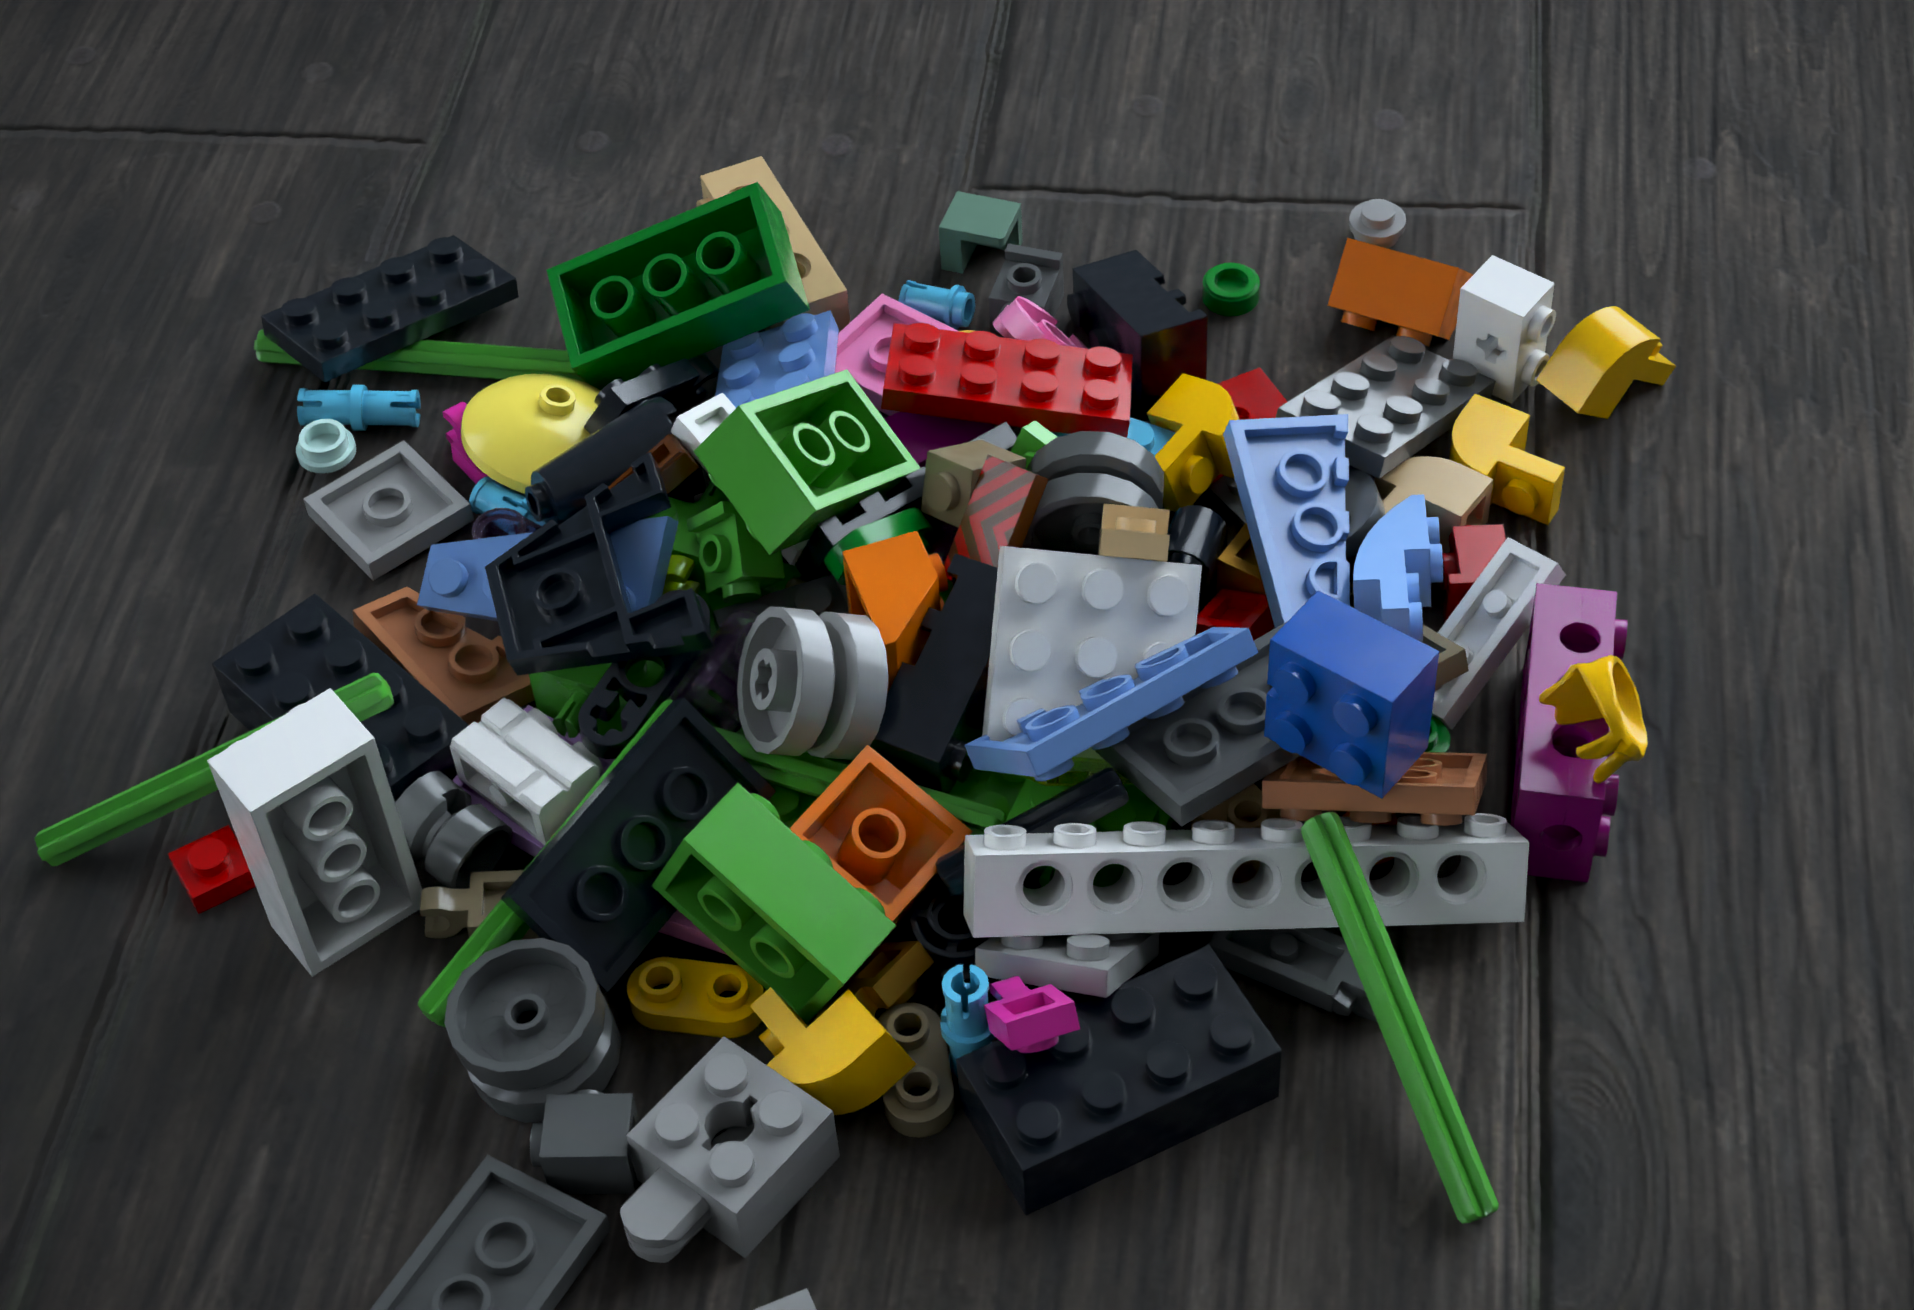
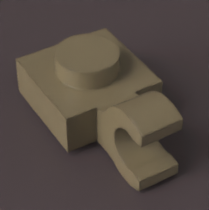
M524 870L471 872L470 888L451 889L440 886L422 889L420 914L421 916H426L425 937L447 938L456 935L465 927H467L470 937ZM530 928L521 940L536 939L539 936Z

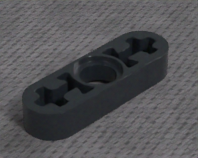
M685 590L667 592L659 597L656 602ZM696 594L697 598L701 603L703 613L707 622V626L711 634L710 611L708 605L702 597ZM701 651L612 663L579 711L578 722L583 745L596 757L616 759L659 705L669 699ZM648 660L659 664L665 673L661 681L656 685L638 687L632 684L626 676L629 668L639 661ZM620 694L627 701L620 715L623 731L610 729L604 736L600 735L597 719L608 722L614 717L620 708Z

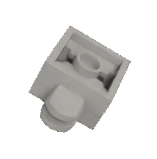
M723 1036L626 1135L637 1180L642 1183L620 1209L629 1247L638 1257L649 1262L666 1263L674 1258L704 1228L742 1257L746 1258L840 1157L833 1110ZM720 1131H722V1133H721L720 1135H718L717 1137H715V1135H716L717 1133H719Z

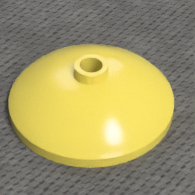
M524 374L498 381L482 389L467 404L461 423L463 447L472 462L483 473L496 482L525 494V488L531 485V474L533 471L590 435L584 426L598 407L594 401L601 390L573 378L552 374Z

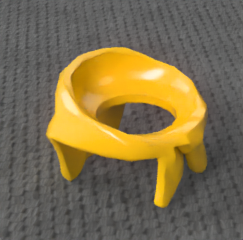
M1608 655L1591 663L1571 665L1558 682L1540 694V703L1555 707L1554 717L1558 725L1574 724L1599 718L1605 719L1610 732L1576 748L1578 757L1586 760L1600 759L1614 752L1596 768L1593 780L1597 784L1604 782L1624 763L1631 760L1639 761L1644 757L1648 742L1639 695L1627 668L1619 657Z

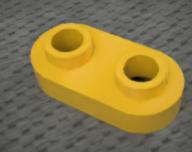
M658 957L639 965L632 972L627 983V994L633 1016L639 1023L651 1029L720 1038L723 1036L726 1038H737L753 1031L762 1021L750 1005L764 993L763 986L738 965ZM661 984H670L664 989H653ZM724 991L738 992L732 997L725 998L719 996Z

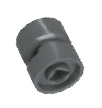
M441 771L429 772L418 778L395 802L412 859L416 862L425 859V870L447 888H470L471 872L495 871L509 850L513 838L512 828L482 804H472L471 795Z

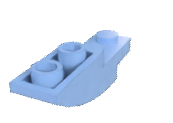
M1424 494L1409 496L1377 521L1367 533L1358 550L1353 574L1355 609L1423 642L1422 607H1431V583L1443 582L1442 544H1440L1439 518L1427 517Z

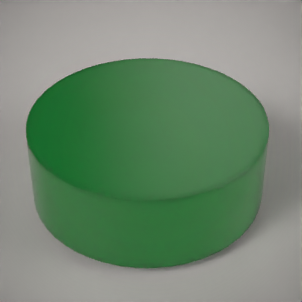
M1232 262L1219 264L1209 269L1203 277V302L1209 310L1223 316L1243 315L1253 310L1259 302V276L1252 268L1246 265Z

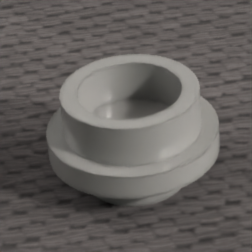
M1371 199L1362 202L1352 209L1349 216V228L1355 240L1384 248L1394 246L1403 234L1406 226L1404 211L1396 204L1384 199Z

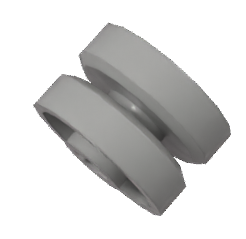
M774 606L768 607L757 616L745 640L739 663L737 684L739 718L745 738L756 752L800 756L807 751L811 756L854 760L867 745H871L879 731L885 711L889 679L886 648L879 628L866 615L824 611L818 616L813 610Z

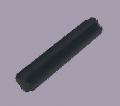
M1105 768L1001 825L1019 826L1026 829V833H1054V827L1060 824H1090L1126 805L1129 800L1128 792L1117 772L1113 768ZM965 844L941 856L935 863L941 881L952 894L964 892Z

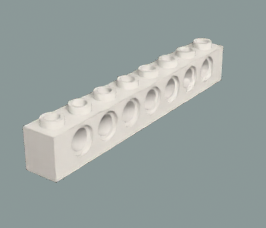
M1477 813L1465 816L1464 823L1449 826L1423 824L1420 822V815L1401 816L1397 819V825H1372V823L1351 821L1350 817H1340L1384 926L1524 922L1529 841L1513 828L1504 817L1494 814ZM1286 818L1267 819L1261 822V828H1235L1234 824L1226 821L1201 820L1193 823L1192 830H1166V827L1159 823L1138 821L1125 824L1123 831L1096 832V828L1088 824L1065 823L1055 826L1054 833H1026V829L1015 825H993L984 829V835H965L963 915L973 938L1339 927L1320 879L1317 878L1308 882L1301 881L1302 872L1312 862V859L1301 834L1303 823L1297 820ZM1461 855L1460 865L1453 874L1448 877L1437 878L1439 867L1447 858ZM1385 857H1394V865L1386 876L1377 880H1369L1370 871L1376 862ZM1250 860L1260 861L1259 870L1251 880L1245 883H1232L1233 874L1242 863ZM1180 862L1192 863V870L1183 882L1176 885L1163 884L1164 875L1171 866ZM1109 864H1121L1124 866L1122 876L1116 883L1107 887L1093 885L1095 875L1104 866ZM1038 866H1051L1055 868L1054 876L1047 885L1038 889H1030L1023 886L1026 875L1032 869Z

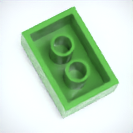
M847 369L739 405L693 451L707 469L711 481L717 488L723 491L745 521L749 533L762 544L769 555L810 539L817 525L834 515L841 521L855 510L854 507L858 502L878 491L883 499L887 501V494L907 475L920 469L917 462Z
M739 783L683 839L652 884L656 891L766 990L772 987L806 1024L848 981L896 926L885 916V910L877 898L862 888H854L833 869L829 856L819 846L810 841H802L781 822L778 811L767 799L755 793L750 794Z

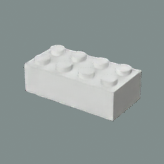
M331 688L306 703L294 707L287 714L248 737L236 741L226 750L207 760L271 927L312 977L420 909L422 887L375 738Z

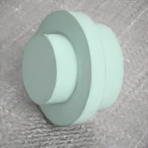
M320 419L309 423L301 430L299 441L296 445V454L300 465L306 470L314 473H331L345 467L352 461L356 454V443L352 433L340 422L333 419Z

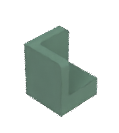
M957 191L939 225L941 269L963 274L977 245L1005 250L1008 244L1021 246L1023 242L1021 203Z

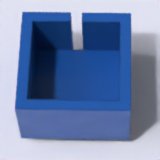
M1318 590L1270 639L1267 684L1273 687L1266 696L1264 736L1276 742L1284 750L1290 753H1297L1331 771L1342 781L1351 785H1357L1382 799L1428 748L1440 651Z

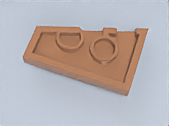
M404 587L353 610L354 627L468 725L474 721L479 723L482 714L503 698L510 699L519 707L535 700L529 674L517 676L507 661L501 636L498 635L493 640H490L467 628L466 619L463 616L429 611L417 606L420 593L409 587Z

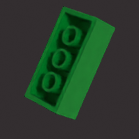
M758 182L546 270L571 368L587 384L599 390H602L610 382L619 378L624 382L636 378L651 365L659 364L663 367L683 358L688 360L810 310L782 212Z

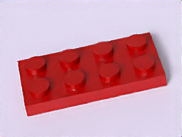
M894 323L881 409L998 425L1007 422L1009 426L1021 428L1033 421H1037L1052 432L1067 434L1079 431L1110 432L1127 438L1130 424L1133 354L1118 353L1114 349L1102 346L1088 349L1058 345L1048 339L1027 341L1004 338L987 331L966 333L943 330L927 323H913L910 325Z

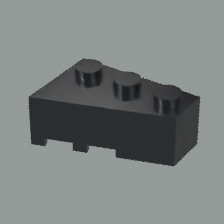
M1133 250L1072 268L1073 293L1067 295V307L1071 320L1077 328L1084 327L1089 336L1091 348L1102 346L1114 349L1118 353L1133 354L1131 406L1139 420H1149L1147 412L1183 373L1206 380L1208 316L1201 309L1188 312L1182 306L1187 304L1186 295L1179 289L1167 292L1161 286L1165 284L1164 275L1141 253Z
M956 553L947 570L948 575L952 577L953 588L942 611L929 607L921 623V628L931 633L915 666L902 662L887 693L886 707L879 731L870 745L871 748L916 785L947 794L950 793L957 781L963 783L972 772L973 765L964 745L982 737L998 571L997 567Z

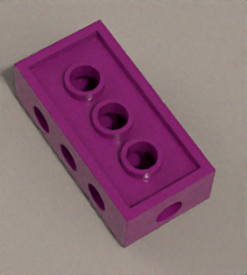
M1536 583L1523 665L1510 825L1529 841L1527 875L1588 882L1593 856L1606 857L1610 817L1602 815H1615L1619 775L1612 774L1599 784L1593 780V775L1596 768L1614 752L1600 759L1586 760L1578 757L1576 748L1610 732V728L1604 718L1568 725H1558L1554 717L1555 707L1540 703L1539 696L1544 690L1558 682L1571 665L1591 663L1608 655L1623 659L1628 621L1615 619L1616 591Z

